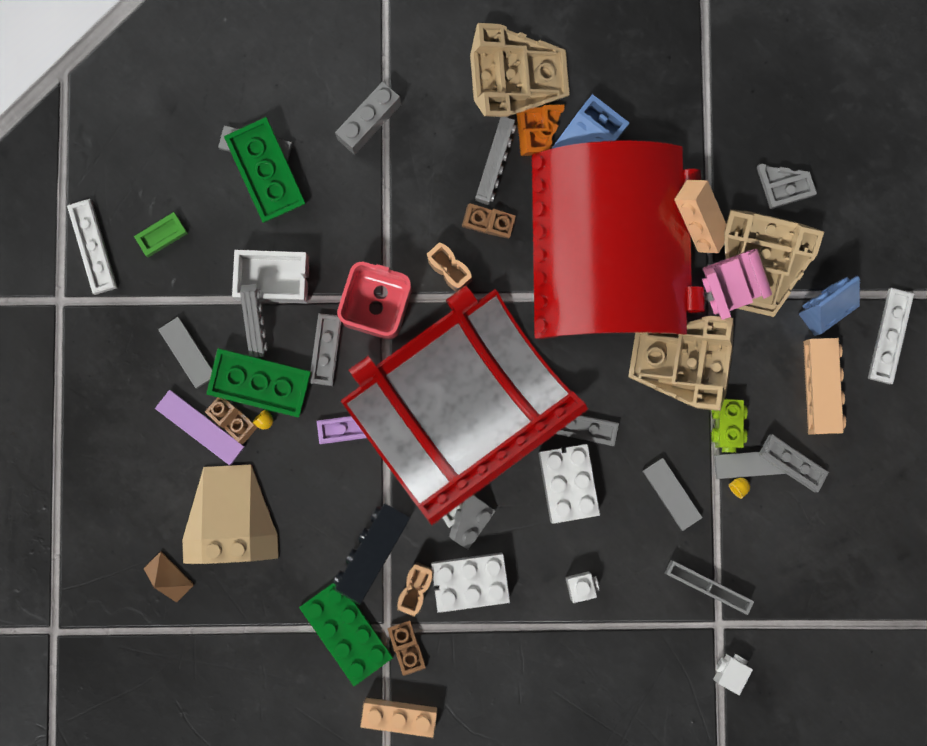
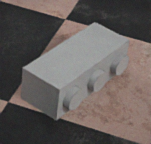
M382 81L335 132L337 140L355 155L401 106L400 96Z

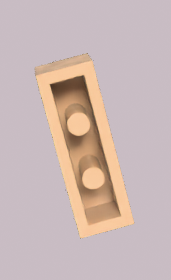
M687 180L674 200L697 251L719 253L725 244L724 231L726 222L708 180Z
M366 698L361 728L433 738L437 707Z

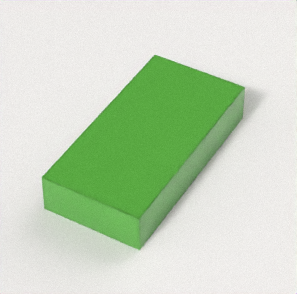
M173 212L134 237L145 256L150 257L188 233L176 213Z

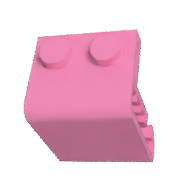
M758 249L741 253L703 268L706 278L702 279L706 292H711L713 300L710 301L713 313L714 315L719 314L722 320L731 317L729 311L753 303L752 299L760 296L765 299L772 295Z

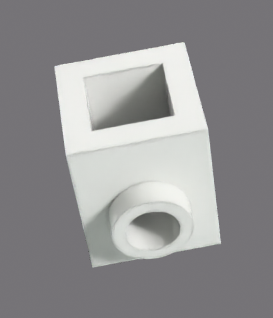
M590 572L565 577L570 599L573 603L597 598L595 592L599 591L596 576L592 577Z
M726 654L725 658H721L718 661L715 669L717 673L713 680L740 695L753 669L748 667V661L735 654L734 657Z

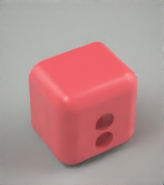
M355 263L350 269L337 310L339 320L350 329L387 340L395 338L400 332L412 293L410 280L405 274L390 270V268L379 264ZM378 286H384L388 291L384 299H378L374 295V290ZM378 301L382 304L383 310L380 314L374 315L369 311V306L372 302Z

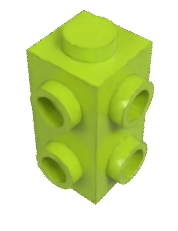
M724 399L721 411L711 410L712 419H715V428H712L711 440L715 443V448H722V452L736 453V448H744V443L747 442V430L744 429V420L747 419L748 411L747 406L744 405V400Z

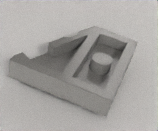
M766 164L757 166L770 209L813 197L817 194L810 172L792 171L784 167H768Z
M472 495L463 502L461 509L456 510L455 522L449 537L469 550L495 513V510Z

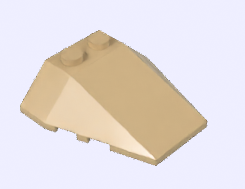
M478 23L470 58L474 101L482 114L491 117H507L569 96L566 50L541 40L535 41L526 37V34L521 32L515 33L501 24Z
M730 210L724 231L725 259L758 249L772 291L771 296L765 299L762 296L752 299L753 303L737 309L774 317L790 295L792 288L804 275L808 265L817 256L824 231L763 214Z
M705 316L702 319L687 322V334L635 333L628 377L694 408L721 411L727 393L733 352L734 319L729 317L722 320L719 316Z
M252 465L203 467L182 539L183 563L211 564L279 558L278 533L273 525L269 509L264 501Z

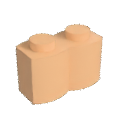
M439 242L427 253L430 266L437 273L444 275L446 283L453 290L458 291L471 282L472 276L467 266L455 260L453 252L445 244Z
M418 562L412 566L407 576V586L403 589L398 599L399 611L412 616L419 612L424 600V592L428 589L432 580L433 573L431 567Z

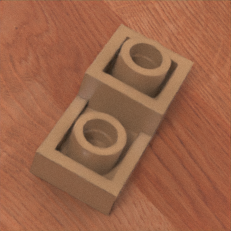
M469 203L462 227L509 239L516 216Z
M217 397L205 411L209 417L242 445L258 428L247 416L226 399Z
M411 621L387 628L403 676L426 669Z

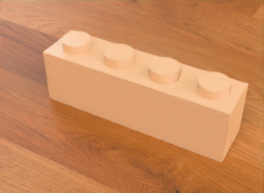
M839 338L808 339L804 341L808 435L843 433V429L846 427V417L842 414L845 394L841 391V381H843L844 372L843 368L840 367L842 345L839 344Z

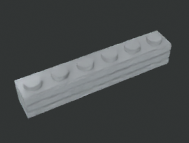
M500 117L475 201L489 205L490 201L493 202L495 193L493 191L494 188L498 187L500 181L497 178L499 174H502L504 168L502 162L503 160L506 161L508 155L506 149L510 147L512 142L510 136L511 133H515L517 126L514 125V119Z
M670 560L666 568L665 574L747 615L749 614L754 601Z

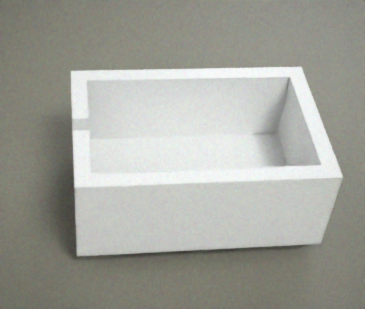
M234 250L232 297L235 300L241 301L240 289L242 285L257 284V289L261 293L259 302L307 303L308 282L305 278H309V256L306 252Z
M588 445L564 448V453H562L561 449L538 452L550 523L600 516Z
M502 552L431 563L434 586L439 585V588H435L438 613L510 603Z

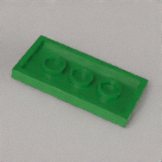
M267 117L224 136L263 223L306 205Z
M218 348L206 395L299 418L311 371Z
M332 583L301 605L299 609L349 681L355 686L393 659V655L358 605L334 590L336 585Z

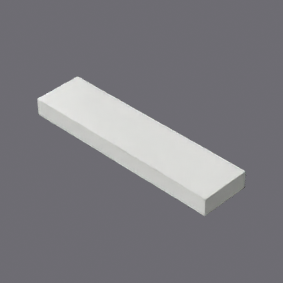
M87 199L67 205L92 293L97 295L116 289V281L92 200Z
M894 288L888 290L868 379L893 384L914 293Z

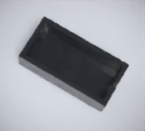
M384 503L382 508L377 506L370 518L373 524L370 529L365 527L358 538V542L361 543L359 548L351 550L346 559V563L349 565L344 572L340 570L333 581V584L336 585L334 588L336 592L358 605H361L410 517Z

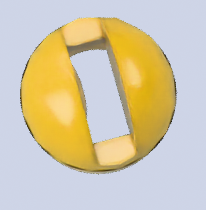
M264 409L252 423L259 429H268L273 424V417Z
M736 478L729 484V488L734 495L742 499L748 494L750 484L745 478Z

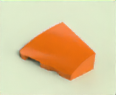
M544 105L517 113L521 156L532 155L550 149L553 134L556 133L558 128L557 123L560 114L564 111V105Z

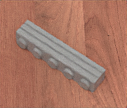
M257 284L242 285L240 296L249 356L264 357L265 351L268 350V345L264 340L266 338V330L262 326L264 325V316H261L262 303H259L261 293L257 289Z

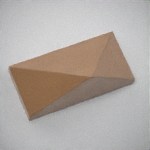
M162 551L144 568L153 587L175 602H178L194 586Z

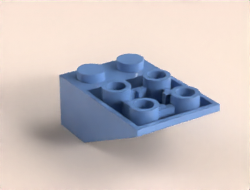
M592 94L551 149L580 143L618 141L626 131L629 122Z
M858 276L850 280L848 277L841 281L839 280L821 292L822 295L820 294L802 305L804 310L798 314L814 336L822 334L860 306V279Z

